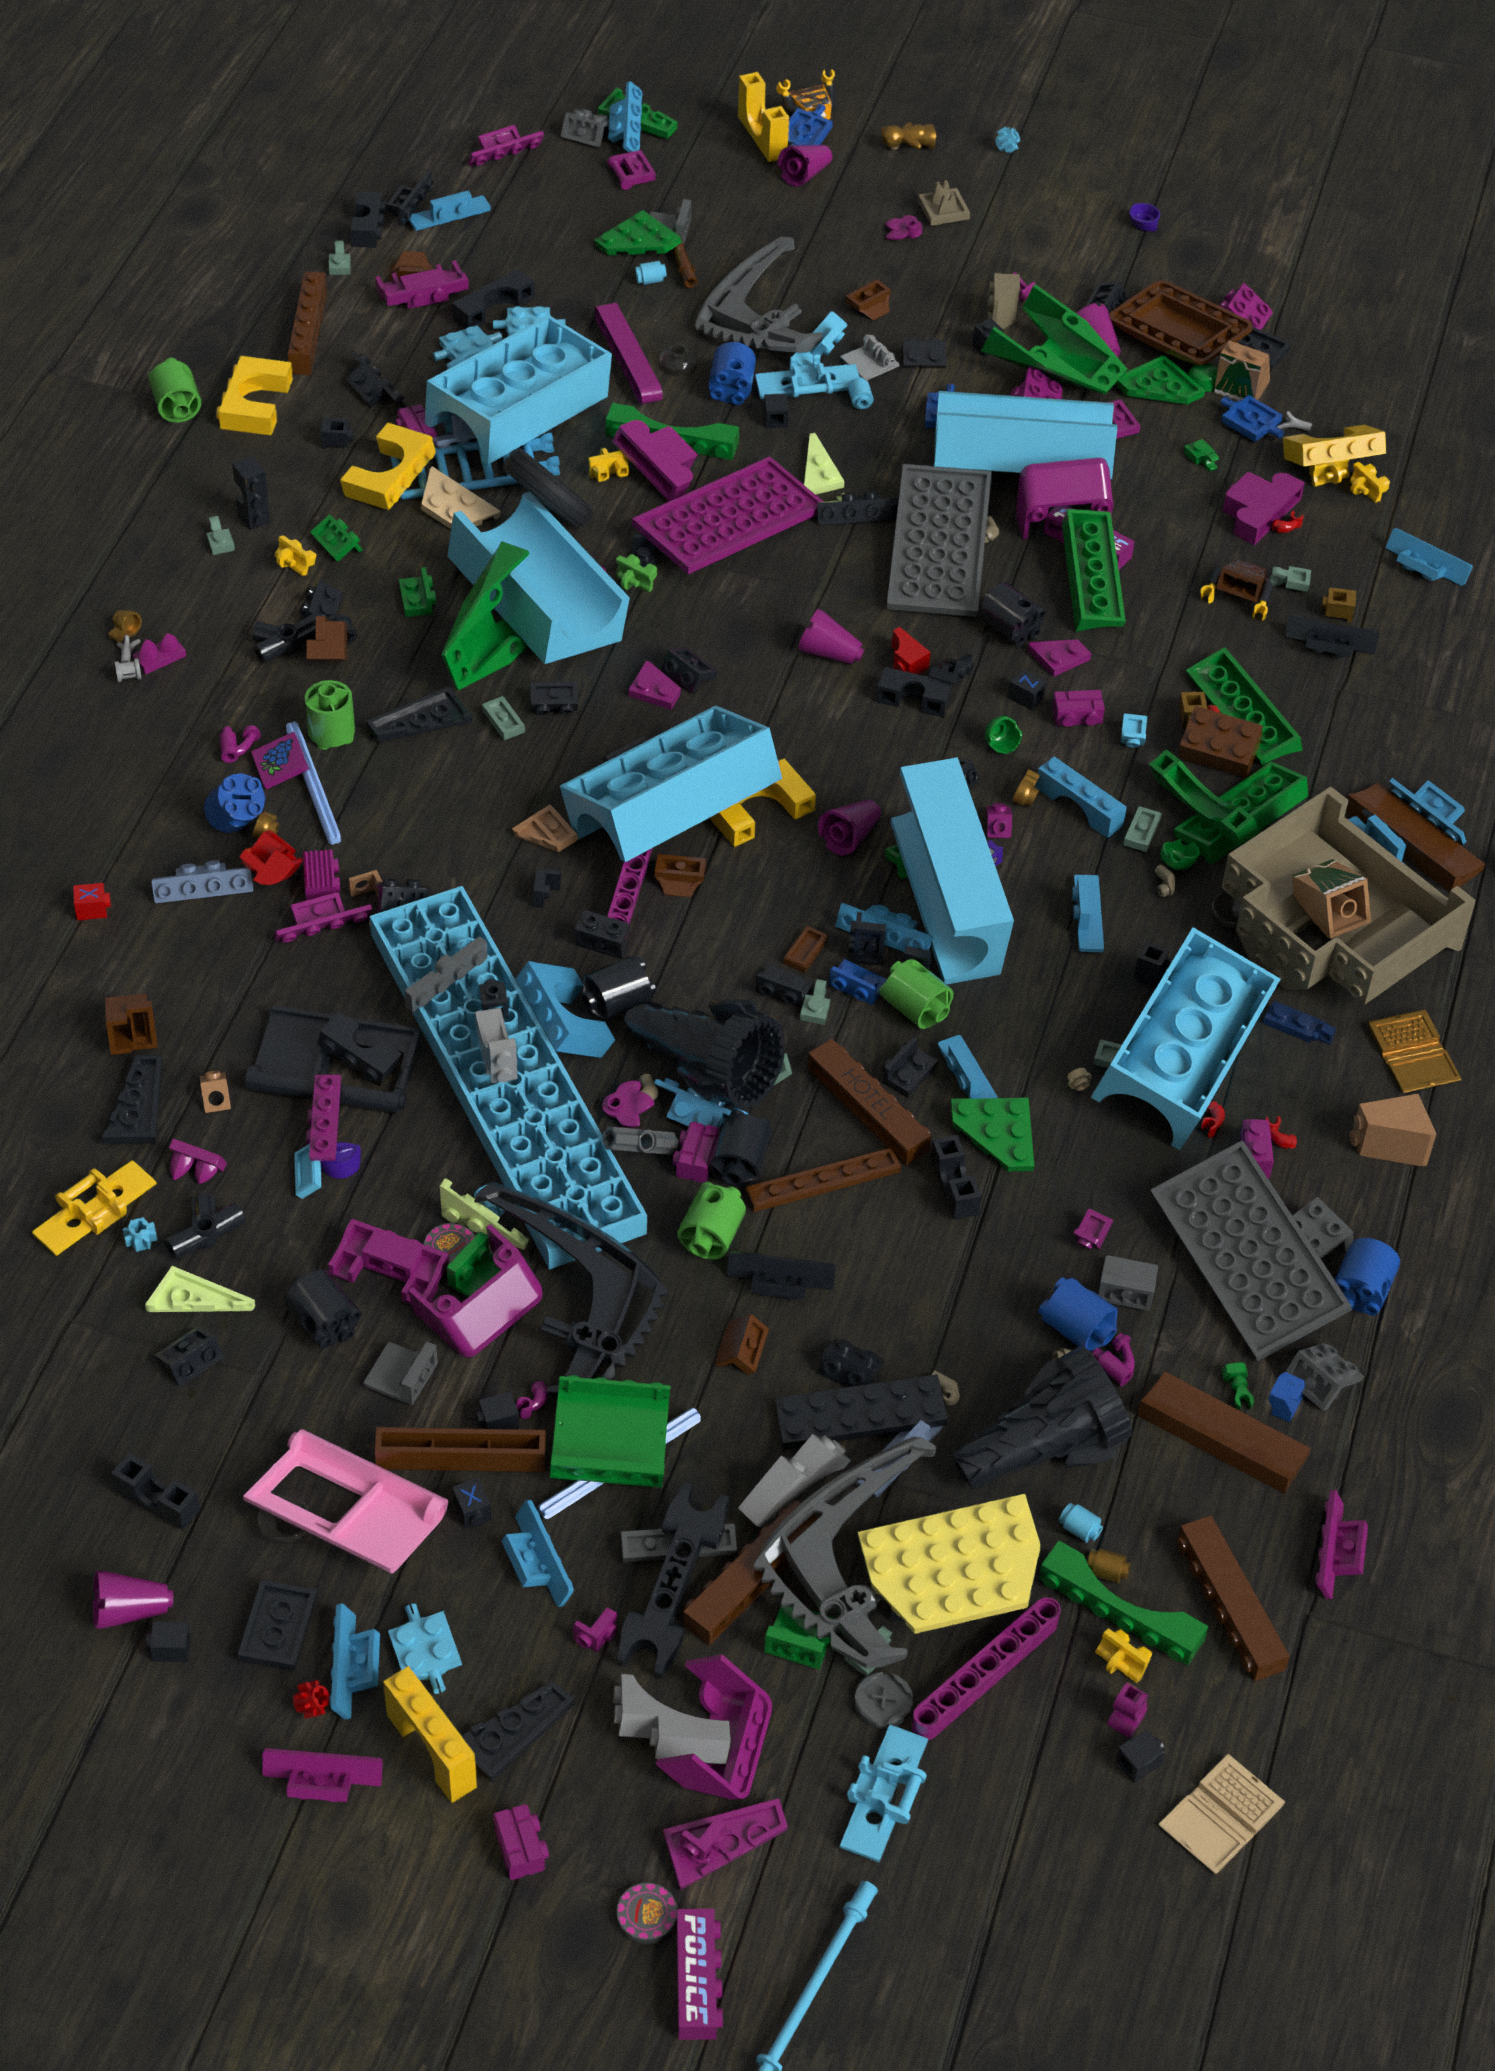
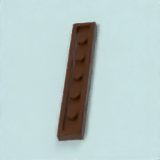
M890 1147L745 1187V1194L753 1212L900 1173L901 1165L893 1148Z

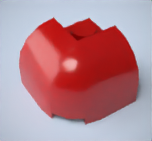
M272 830L264 831L254 846L245 849L240 855V858L243 860L241 863L256 874L253 880L263 885H273L287 880L303 861L301 858L297 859L294 855L296 850Z

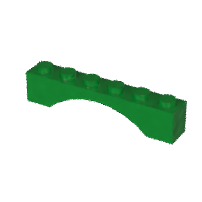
M612 403L606 417V436L614 437L619 426L633 420H640L647 424L650 433L670 425L659 423L646 417L633 406ZM722 423L701 427L670 426L697 454L732 460L739 444L738 426Z
M1167 749L1149 763L1157 783L1238 847L1260 834L1254 817L1240 806L1230 805L1214 795L1188 770L1181 760Z
M1061 1541L1056 1543L1041 1565L1039 1580L1048 1588L1056 1589L1067 1595L1074 1603L1086 1606L1098 1617L1110 1620L1117 1624L1124 1632H1130L1141 1638L1148 1646L1156 1647L1167 1653L1174 1661L1182 1662L1188 1666L1205 1641L1208 1630L1206 1624L1185 1612L1151 1611L1120 1599L1095 1577L1082 1553Z

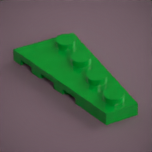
M616 88L598 107V115L610 116V106L626 98L622 94L621 89ZM645 103L641 105V130L668 139L677 129V121L659 111L653 112L650 110V106Z

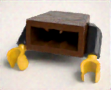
M1235 560L1216 568L1208 581L1209 585L1201 588V600L1204 596L1209 595L1208 603H1212L1214 601V589L1216 588L1254 602L1258 601L1259 604L1255 605L1252 617L1254 619L1256 613H1261L1263 615L1262 621H1264L1268 611L1266 605L1269 604L1273 584L1265 576L1266 569L1255 564Z

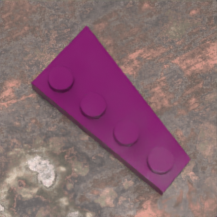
M779 1798L664 1829L663 1835L679 1890L684 1889L785 1832L788 1826ZM717 1816L727 1823L724 1833L727 1836L726 1840L717 1851L712 1848L703 1861L697 1856L695 1858L690 1857L682 1850L679 1839L684 1829L697 1839H700Z

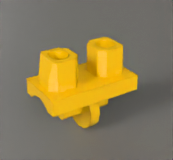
M606 448L600 449V455L588 458L590 478H596L599 482L606 481L609 478V474L616 473L619 477L628 475V458L622 451L608 453Z
M1349 459L1310 465L1309 474L1312 476V485L1319 486L1330 482L1337 484L1342 479L1348 478Z
M1360 462L1354 463V473L1350 479L1352 483L1351 492L1355 495L1363 493L1375 503L1379 502L1382 493L1388 490L1390 480L1385 476L1377 478L1376 468L1371 463L1363 466Z
M284 535L279 536V547L275 552L277 564L282 568L289 566L301 576L307 575L308 568L315 565L316 554L311 550L305 551L302 549L301 543L296 539L289 540Z
M1108 1628L1103 1633L1102 1641L1095 1653L1109 1662L1106 1667L1107 1672L1112 1674L1118 1669L1138 1683L1149 1664L1152 1652L1144 1646L1137 1649L1129 1644L1128 1634L1121 1629L1113 1632Z

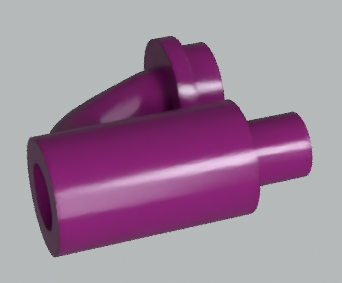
M250 725L244 729L242 734L244 741L240 745H237L236 734L232 732L230 727L222 729L219 740L221 758L224 762H235L238 756L244 754L251 747L253 742L260 739V731L256 726Z
M1120 1333L1112 1342L1114 1350L1117 1353L1122 1352L1123 1363L1109 1351L1104 1353L1101 1349L1097 1348L1092 1352L1105 1373L1120 1386H1124L1131 1379L1135 1366L1133 1353L1129 1345L1131 1337Z

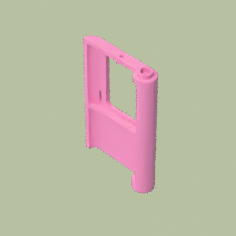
M303 1429L291 1435L287 1445L290 1449L243 1496L244 1501L391 1574L404 1563L440 1523L448 1507V1499ZM301 1466L360 1495L361 1498L337 1523H331L272 1494L271 1491L295 1467Z

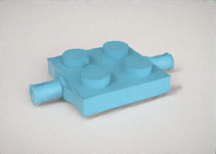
M550 307L507 308L508 316L506 320H493V329H506L509 337L550 315ZM556 319L565 325V319Z
M478 325L455 333H449L439 337L440 346L444 350L433 352V358L435 361L449 358L453 361L459 356H465V359H468L494 345L493 343L501 341L502 335L500 332L486 335Z
M411 1604L414 1614H412L408 1605L405 1607V1611L410 1622L388 1630L401 1670L409 1666L419 1680L430 1679L435 1694H439L436 1683L439 1684L442 1693L446 1687L441 1675L449 1669L462 1665L444 1611L428 1617H420L417 1605Z

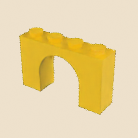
M758 72L739 76L738 117L768 162L778 161L781 150L788 146L789 116L782 106L765 110V82Z
M240 356L238 364L234 365L233 377L228 380L227 392H224L222 395V405L217 408L216 417L220 420V428L272 435L277 423L275 404L253 402L243 397L257 390L288 393L293 380L291 362Z
M387 423L376 436L380 453L401 459L402 462L397 467L386 472H371L351 466L340 482L346 497L390 510L416 476L422 472L429 460L434 457L436 451L432 436Z
M1367 425L1344 428L1343 437L1313 438L1305 434L1283 437L1284 459L1302 466L1386 454L1385 432Z
M785 759L778 761L782 775L781 780L709 817L733 847L745 843L755 836V821L741 806L749 798L757 796L773 798L794 819L815 811L816 794Z
M408 1666L383 1681L388 1718L402 1737L414 1730L418 1732L433 1760L435 1781L450 1802L453 1803L476 1789L475 1754L411 1668Z

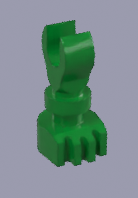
M1242 1362L1225 1364L1221 1372L1224 1381L1231 1382V1387L1235 1390V1399L1233 1401L1235 1409L1240 1411V1399H1244L1248 1402L1249 1409L1251 1410L1254 1397L1247 1389L1248 1383L1246 1378L1248 1377L1246 1364Z

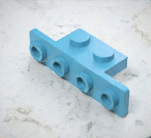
M831 311L813 332L822 333V342L809 352L795 353L793 356H797V365H813V354H820L821 357L824 353L827 356L835 346L832 344L833 341L837 344L845 335L842 331L847 326V323Z

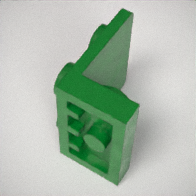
M479 1232L447 1266L448 1286L467 1298L500 1272L494 1263L493 1254L490 1253L489 1237Z
M780 1607L774 1626L769 1625L766 1633L765 1653L820 1670L830 1638L817 1639V1628L804 1629V1618L794 1619L792 1618V1607ZM810 1610L814 1615L819 1614V1612ZM826 1615L830 1619H836L835 1617Z

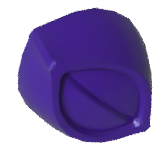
M1147 203L1133 204L1130 209V220L1133 226L1142 231H1156L1160 218L1159 210Z
M347 1142L337 1143L336 1160L320 1161L321 1171L330 1177L340 1179L355 1174L361 1163V1149L356 1144Z

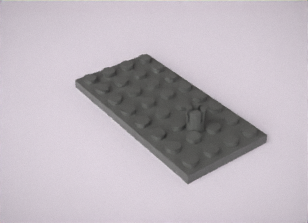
M903 464L887 609L978 617L992 471Z
M1243 1140L1151 1189L1153 1198L1257 1362L1352 1310L1350 1303Z

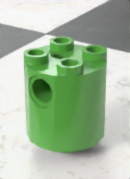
M168 358L148 374L158 411L164 419L169 422L179 423L193 418L199 412L201 398L192 372L186 364L177 361L175 358Z
M333 680L313 684L305 694L308 735L310 739L322 750L350 744L355 733L351 690L347 685Z
M913 959L903 963L898 961L891 967V975L879 989V994L888 1003L921 1029L929 1028L947 1017L954 993L948 985Z
M703 1182L678 1229L677 1237L680 1243L696 1256L705 1259L722 1258L727 1253L746 1213V1206L740 1198V1191L734 1187L725 1188L713 1185L710 1182Z

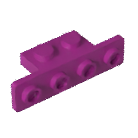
M515 125L480 135L477 141L482 150L471 153L468 164L469 166H480L491 159L499 160L510 153L517 154L529 147L531 149L536 148L541 144L544 133L540 131L520 137Z
M339 892L296 903L290 907L296 925L275 931L274 938L275 941L282 940L283 943H287L297 939L298 935L305 933L306 936H312L321 932L320 929L340 928L345 925L344 922L352 920L354 923L362 922L368 919L372 912V907L370 904L345 911Z
M315 1075L313 1109H308V1124H311V1129H307V1145L310 1144L309 1159L311 1161L336 1160L341 1090L340 1075Z
M1330 1490L1329 1500L1325 1502L1327 1517L1326 1524L1322 1525L1324 1541L1323 1548L1319 1549L1321 1565L1320 1572L1316 1573V1586L1318 1589H1321L1326 1599L1333 1598L1335 1576L1363 1574L1368 1525L1365 1520L1342 1521L1344 1504L1336 1490Z
M265 1748L263 1751V1776L289 1778L287 1797L347 1802L351 1784L381 1786L383 1760L381 1758Z

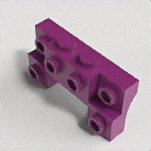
M456 260L452 261V269L443 271L441 265L437 264L434 270L400 276V281L396 273L392 274V282L382 283L380 276L375 277L377 291L381 299L385 300L387 306L406 303L408 309L448 301L449 293L468 290V278L461 271Z
M351 1219L328 1267L330 1275L354 1283L363 1267L406 1282L401 1291L402 1301L412 1304L409 1289L413 1287L431 1303L438 1291V1282L449 1265V1254L421 1244L415 1239H407L396 1235L390 1230H382Z

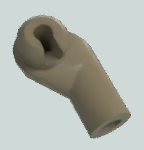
M991 516L987 517L985 543H988L990 540L993 541L999 535V529Z
M644 1074L639 1078L643 1088L640 1092L648 1094L655 1100L658 1097V1089L651 1075Z

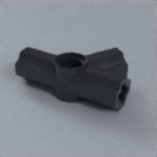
M312 614L295 624L284 623L280 626L257 621L254 625L252 637L253 640L260 642L253 646L258 660L264 664L282 653H296L300 649V643L316 635V616Z
M201 1193L192 1198V1225L164 1239V1244L169 1255L177 1260L198 1248H212L218 1242V1237L245 1224V1217L241 1208L236 1203H232L216 1212L215 1197L210 1196L208 1193Z

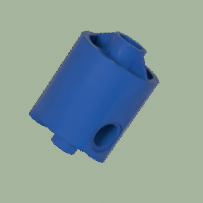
M728 342L716 349L709 379L710 395L713 399L741 405L748 398L752 389L756 365L755 354L748 346L739 342Z
M241 773L225 778L209 793L205 800L204 812L210 825L224 833L238 832L247 826L264 808L265 795L261 782L255 777Z
M1359 1238L1350 1244L1334 1280L1353 1310L1371 1316L1378 1314L1399 1270L1400 1258L1389 1245L1372 1238Z
M1064 1277L1060 1278L1054 1286L1053 1290L1055 1292L1050 1300H1045L1038 1310V1313L1042 1315V1321L1054 1327L1063 1337L1077 1347L1084 1346L1090 1352L1108 1344L1117 1330L1118 1309L1095 1292L1083 1287L1075 1278H1069L1068 1280Z

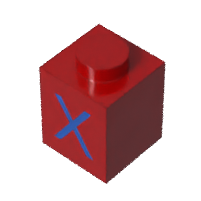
M103 883L73 886L77 920L107 918V907H111L110 892L105 893Z

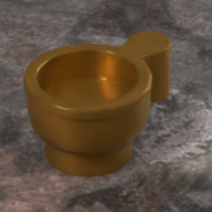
M131 610L117 611L113 616L115 628L109 632V638L121 642L125 635L131 637L137 634L142 624L140 614Z
M1029 769L1020 783L1012 802L1031 807L1039 792L1034 786L1040 775Z
M268 812L261 813L254 827L252 838L259 839L261 834L268 830H272L276 834L279 823L275 822L277 816Z

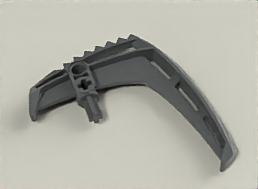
M780 237L752 254L729 273L704 301L696 319V330H704V334H713V338L723 337V341L733 340V342L743 343L746 346L753 345L758 349L767 348L768 350L809 352L822 342V333L803 334L788 328L790 321L802 312L798 308V304H793L785 311L771 310L760 316L744 302L753 284L782 252L795 249L794 239ZM711 319L712 321L718 323L719 325H721V326H723V327L717 326V325L712 324V323H710V322H708V321Z
M913 1436L870 1457L817 1490L781 1522L765 1543L754 1563V1570L764 1572L762 1582L773 1584L770 1594L783 1596L781 1607L793 1608L792 1618H804V1629L817 1628V1639L829 1637L830 1646L833 1650L865 1668L883 1667L901 1661L907 1657L908 1650L905 1648H892L867 1617L868 1613L876 1609V1603L884 1600V1598L880 1594L878 1595L872 1589V1586L869 1588L866 1585L847 1587L836 1565L832 1540L850 1516L890 1479L921 1456H935L936 1447L921 1437ZM903 1457L902 1459H900V1460H898L897 1462L891 1464L890 1466L886 1467L885 1469L881 1470L880 1472H874V1471L878 1470L879 1468H881V1467H883V1466H885V1465H887V1464H889V1463H891V1462H893V1461H895V1460H897V1459ZM857 1481H865L836 1505L827 1504ZM815 1512L822 1514L792 1544L789 1543L787 1538ZM781 1553H784L795 1575L819 1608L820 1613L818 1615H814L781 1581L770 1565ZM834 1613L839 1617L837 1619H830L826 1614ZM839 1632L858 1652L843 1642L835 1633Z

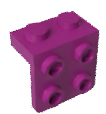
M1245 283L1236 290L1232 288L1224 296L1226 300H1223L1218 305L1251 321L1253 327L1262 330L1272 315V310Z

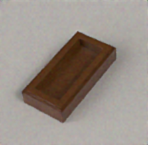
M806 926L783 958V964L806 973L827 943L828 934Z

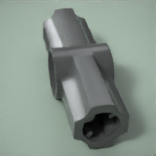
M608 1126L602 1136L605 1149L673 1155L674 1151L678 1148V1139L674 1132Z

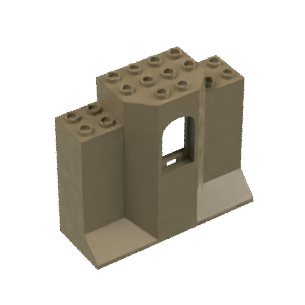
M1329 787L1228 854L1222 888L1241 903L1236 931L1249 960L1280 978L1278 984L1285 990L1308 989L1329 975L1335 982L1348 990L1353 997L1366 1004L1444 948L1448 947L1456 951L1461 950L1476 900L1458 886L1450 891L1449 898L1440 893L1345 818L1348 800L1335 789ZM1334 859L1367 878L1371 923L1336 936L1324 946L1314 951L1296 936V934L1312 923H1316L1294 898L1292 875Z

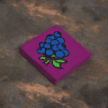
M295 732L251 751L266 789L310 769Z

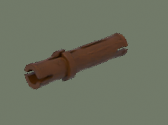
M681 241V244L671 250L678 264V273L682 276L685 286L687 288H694V283L696 285L698 283L694 274L695 268L693 264L691 265L684 244Z

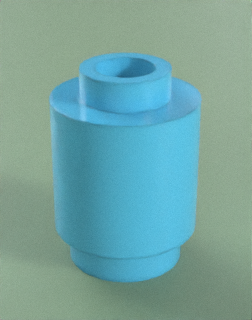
M660 261L643 263L639 267H635L638 284L643 283V285L663 282V277L667 276L665 264H661Z
M861 377L851 380L848 391L853 406L857 409H866L871 406L874 399L869 383Z
M1069 1503L1059 1518V1522L1063 1524L1065 1530L1086 1543L1091 1539L1095 1541L1103 1529V1526L1100 1525L1101 1518L1079 1504L1075 1506Z

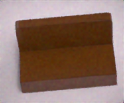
M752 1314L729 1321L715 1360V1365L722 1367L734 1363L747 1375L755 1373L769 1328Z

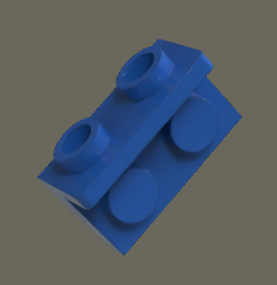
M845 959L838 968L833 966L830 969V986L870 1005H873L880 996L879 989L887 981V979Z

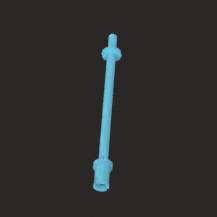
M861 1881L851 1901L846 1902L843 1907L845 1914L843 1922L767 2055L759 2054L757 2056L756 2062L760 2066L758 2071H782V2066L778 2060L854 1925L858 1922H863L867 1917L866 1910L878 1892L877 1888L870 1882Z

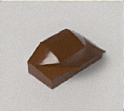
M402 251L398 260L391 266L389 282H392L393 273H396L400 281V276L433 270V267L429 264L424 252Z
M876 279L846 295L845 303L864 313L874 321L890 312L889 297L891 289Z
M658 854L655 878L660 882L664 894L690 898L696 887L704 880L706 858Z

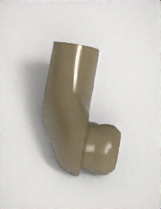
M1164 865L1157 866L1155 874L1163 881V884L1158 886L1159 891L1157 892L1161 897H1170L1175 891V876Z
M935 1370L931 1375L938 1374L944 1403L947 1405L956 1404L960 1397L957 1382Z

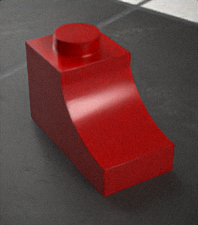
M901 627L893 630L891 645L895 651L893 669L918 675L929 669L931 652Z

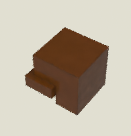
M316 616V640H307V659L309 661L347 662V624L344 621H329L325 616Z
M146 993L105 998L106 1026L111 1055L132 1053V1050L158 1048L152 1001H147Z

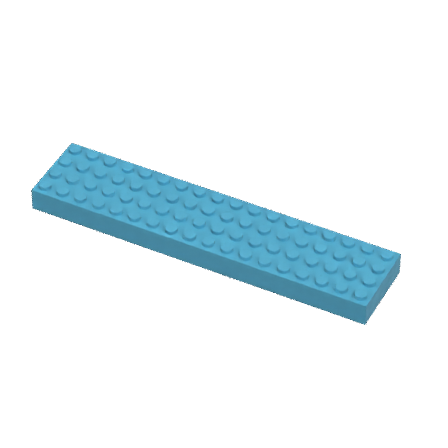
M463 886L370 916L371 936L404 998L407 988L431 971L437 973L435 965L442 956L449 955L452 957L479 936L487 941V959L484 963L476 966L462 979H458L448 986L443 993L437 994L425 1006L414 1011L413 1015L504 1186L568 1211L596 1226L620 1243L647 1234L646 1212L611 1150L605 1149L599 1128ZM490 979L505 983L509 1018L503 1020L509 1039L514 1038L516 1043L517 1079L507 1082L491 1083L490 1075L486 1074L476 1030L475 1012L482 1011L479 985L484 984L485 981ZM502 1006L488 1007V1009L502 1008ZM521 1207V1208H523V1209H525V1210H527V1211H529V1212H531V1213L537 1214V1213L534 1212V1211H531V1210H529V1209H526V1208H524V1207ZM547 1220L581 1242L587 1241L585 1238L553 1220ZM525 1223L549 1270L575 1260L553 1241ZM599 1247L594 1248L597 1252L602 1251Z

